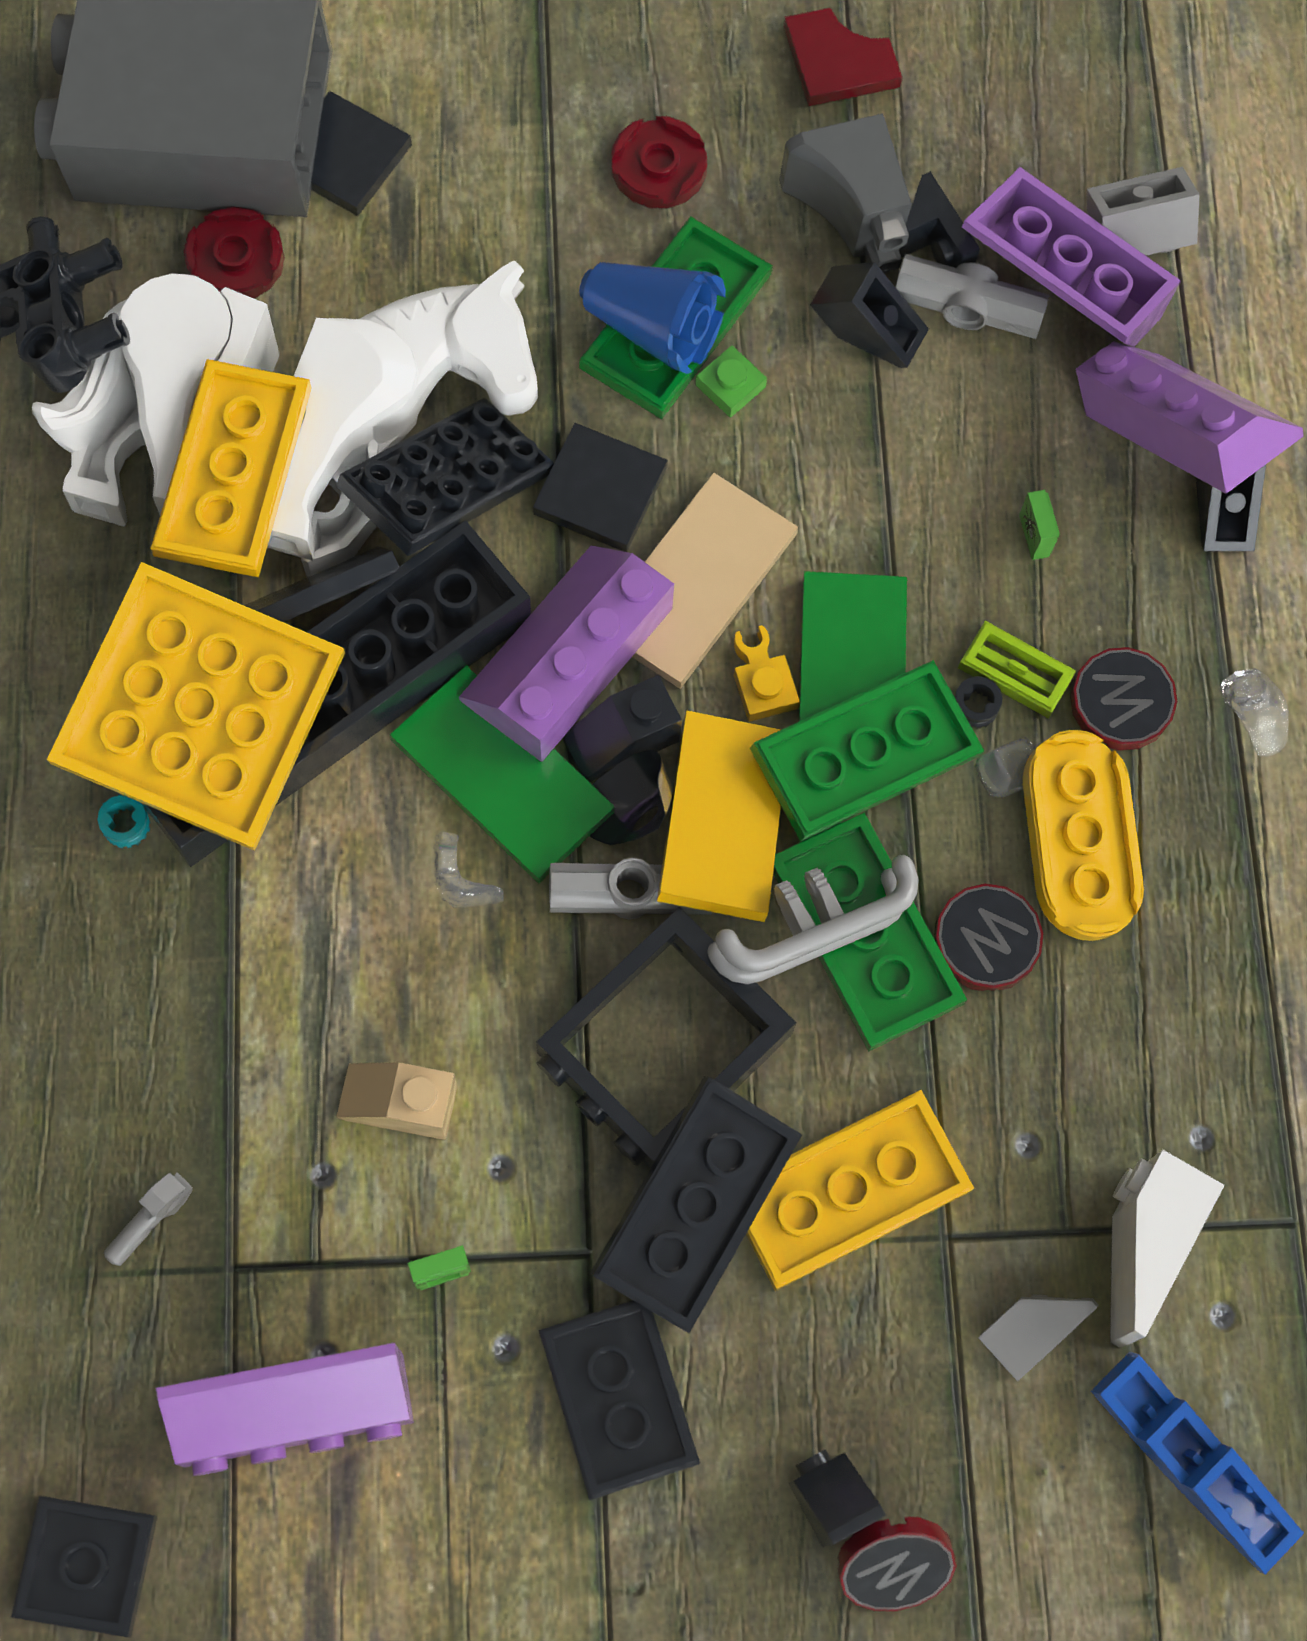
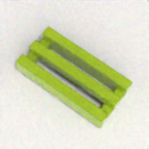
M984 621L958 666V669L973 677L980 676L990 679L999 687L1001 693L1048 719L1076 673V670L987 621ZM987 640L1059 680L1058 683L1055 685L1028 670V667L1013 659L1004 657L983 644ZM990 665H992V666L998 668L999 670H1001V671L1007 673L1008 675H1010V676L1016 678L1017 680H1019V681L1025 683L1026 685H1028V686L1034 688L1035 690H1037V691L1043 693L1044 695L1048 696L1049 698H1047V697L1043 696L1042 694H1040V693L1034 691L1033 689H1031V688L1025 686L1024 684H1022V683L1016 681L1015 679H1013V678L1007 676L1006 674H1004V673L998 671L997 669L991 667Z

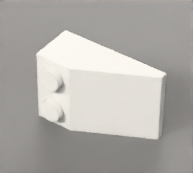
M1165 1150L1160 1151L1149 1161L1141 1158L1134 1169L1128 1168L1113 1194V1197L1119 1200L1120 1203L1112 1216L1110 1342L1119 1348L1146 1337L1224 1187L1222 1183Z

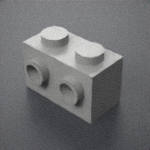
M1178 167L1088 188L1087 215L1145 256L1160 252H1171L1177 248L1197 244L1200 194L1184 168Z

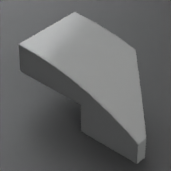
M1032 1294L1031 1297H1021L978 1338L1018 1382L1098 1307V1304L1093 1298H1056Z

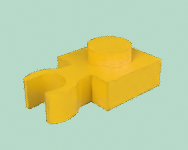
M763 625L758 626L757 636L760 644L756 647L746 646L742 641L740 631L736 632L734 639L735 652L746 663V665L735 667L734 678L748 722L797 710L800 704L785 655L769 658L768 647L770 639L768 631Z

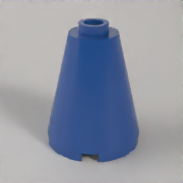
M601 262L584 274L579 293L580 297L583 298L584 308L589 313L673 370L688 374L692 372L688 365L691 362L701 364L706 359L716 340L724 314L715 310L717 295L725 298L726 288L721 277L706 271Z

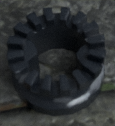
M980 676L971 677L963 681L954 696L971 727H977V729H981L983 726L986 728L991 722L993 723L1002 706L1003 699L1001 690L995 682ZM975 691L978 694L982 692L983 696H987V700L991 702L986 704L983 713L973 712L965 705L964 701L969 700L971 694Z

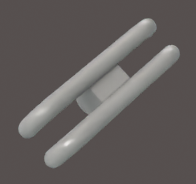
M906 855L895 857L892 861V868L884 870L881 874V883L886 897L844 914L824 873L818 868L805 872V885L821 921V924L817 926L790 882L786 880L774 885L775 899L793 936L766 948L751 950L743 946L734 931L723 929L717 933L716 942L709 945L708 957L719 974L730 981L751 984L766 980L887 928L900 918L903 911L911 906L917 895L919 878L913 861Z

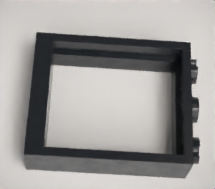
M680 907L536 1041L537 1054L541 1057L537 1062L538 1067L556 1086L560 1087L566 1082L580 1097L575 1101L579 1110L596 1126H599L604 1121L619 1136L614 1141L615 1146L635 1166H638L643 1161L649 1168L652 1167L685 1108L653 1137L564 1045L669 945H672L761 1033L714 1079L734 1092L793 1034L797 1023L756 982L751 984L732 982L719 974L711 963L707 952L709 945L715 941Z

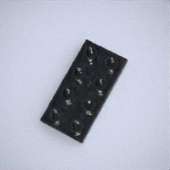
M484 397L341 473L336 487L407 556H410L438 540L463 521H471L546 478L554 462Z

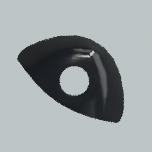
M646 750L633 754L619 762L592 784L615 806V812L590 837L608 845H616L634 841L659 829L671 802L672 785L658 752ZM658 807L656 815L648 824L639 830L633 831L636 822L645 813Z

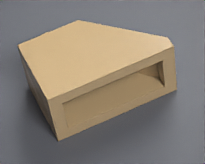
M400 1062L349 1063L336 1117L339 1120L446 1140L457 1091L455 1075L451 1072Z

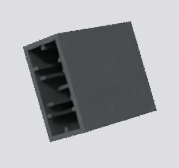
M77 0L75 14L59 13L55 16L52 25V61L57 74L63 75L59 98H41L37 104L34 135L40 158L57 160L74 201L210 211L239 207L253 209L260 214L307 217L323 99L326 96L333 51L321 0Z

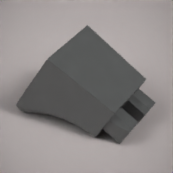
M883 113L804 131L791 137L785 144L779 182L782 191L804 202L828 220L843 238L854 258L865 256L867 263L875 262L883 273L899 269L902 259L898 249L906 245L909 234L906 222L912 202Z

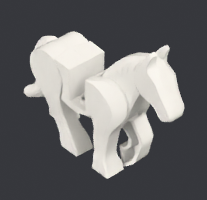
M516 261L504 265L481 284L443 287L414 294L394 301L360 319L316 318L294 374L295 377L310 379L311 392L267 548L301 557L307 577L355 557L377 526L336 487L339 476L352 467L398 444L416 425L418 414L427 397L447 371H453L468 380L478 383L487 391L491 402L501 414L508 416L523 414L532 408L538 398L537 377L523 317L515 302V298L524 288V285L519 280L524 270ZM172 273L150 279L135 289L128 299L118 303L105 314L103 319L108 317L109 314L116 313L119 316V320H123L130 335V344L125 347L121 346L91 360V365L88 367L83 380L60 402L53 404L34 402L32 405V413L41 428L56 443L71 452V469L64 479L62 491L72 511L125 527L127 516L120 487L119 473L125 460L140 446L146 444L154 469L153 499L161 515L206 359L270 372L274 371L280 354L266 303L226 287L220 293L214 285L194 275ZM329 484L339 494V502L330 512L314 511L315 505Z

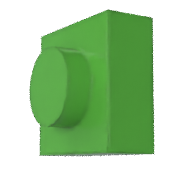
M731 345L696 375L695 385L731 418L766 388L767 377Z

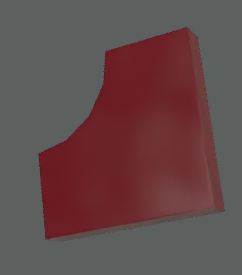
M831 7L785 16L784 30L808 106L901 88L903 77L890 38H869L853 33L838 21Z

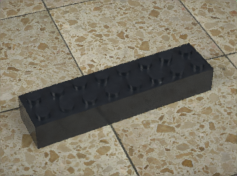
M466 520L402 564L397 569L398 572L384 577L307 631L309 634L344 648L345 654L276 805L443 686L466 665L469 667L508 639L531 615V603L528 593ZM141 803L190 867L228 841L226 838Z

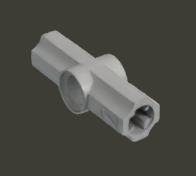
M907 254L903 260L895 287L908 303L942 312L947 322L960 329L978 330L988 325L1033 339L1037 338L1049 300L1048 294L999 281L997 274L982 264L963 263L957 268H953Z
M636 858L623 859L617 864L550 863L549 913H614L620 918L630 920L639 918L644 914H672L680 907L686 914H712L709 911L658 902L662 865H650L644 860ZM624 880H634L642 885L645 894L639 898H627L620 893L617 885Z

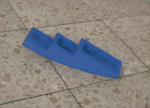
M1129 1352L1091 1390V1393L1164 1475L1260 1573L1266 1574L1304 1534L1232 1447L1222 1444L1185 1400L1176 1398L1139 1354Z

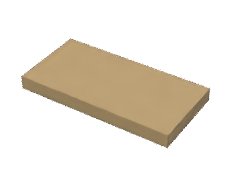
M713 473L645 561V563L674 583L673 608L632 658L681 689L797 535L798 526L716 473Z

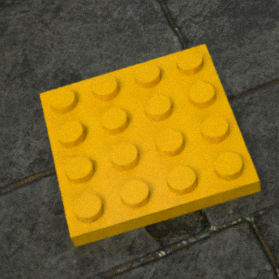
M141 562L51 749L47 761L51 765L255 851L344 657V648Z

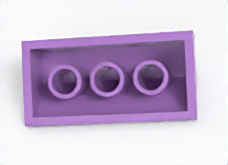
M1021 167L966 218L962 225V228L1118 340L1133 347L1161 319L1181 282L1177 277Z
M1112 342L1076 368L1087 417L1226 494L1304 436L1303 428L1160 354Z
M591 545L459 696V700L539 761L543 762L672 610L674 583L633 553Z
M395 1343L156 1388L158 1403L174 1462L182 1467L192 1466L193 1476L228 1470L227 1459L250 1455L251 1464L282 1460L287 1458L285 1448L303 1444L309 1445L310 1453L345 1447L343 1437L365 1432L368 1442L392 1439L402 1436V1425L414 1423L404 1356Z

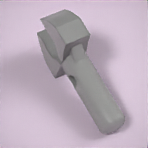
M169 1173L158 1181L139 1201L143 1206L142 1209L105 1249V1258L113 1265H122L163 1218L175 1215L188 1199L193 1187L179 1173H176L174 1176Z

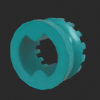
M117 795L111 797L103 803L98 812L97 821L100 830L110 844L116 845L118 848H131L132 845H139L142 839H146L147 832H150L149 824L151 822L141 802L127 796ZM119 810H133L134 812L131 817L135 822V826L124 833L113 831L116 826L113 821L114 814H118Z

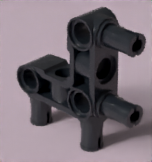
M39 216L31 219L26 225L29 245L28 252L0 265V341L2 337L15 332L19 357L53 392L63 393L75 388L83 380L88 367L91 365V360L121 346L125 347L130 344L128 329L123 320H119V316L116 313L109 314L108 317L85 326L82 296L85 284L110 272L121 270L123 263L118 249L115 245H112L109 238H104L101 242L72 254L61 252L59 227L57 225L54 226V221L51 218Z

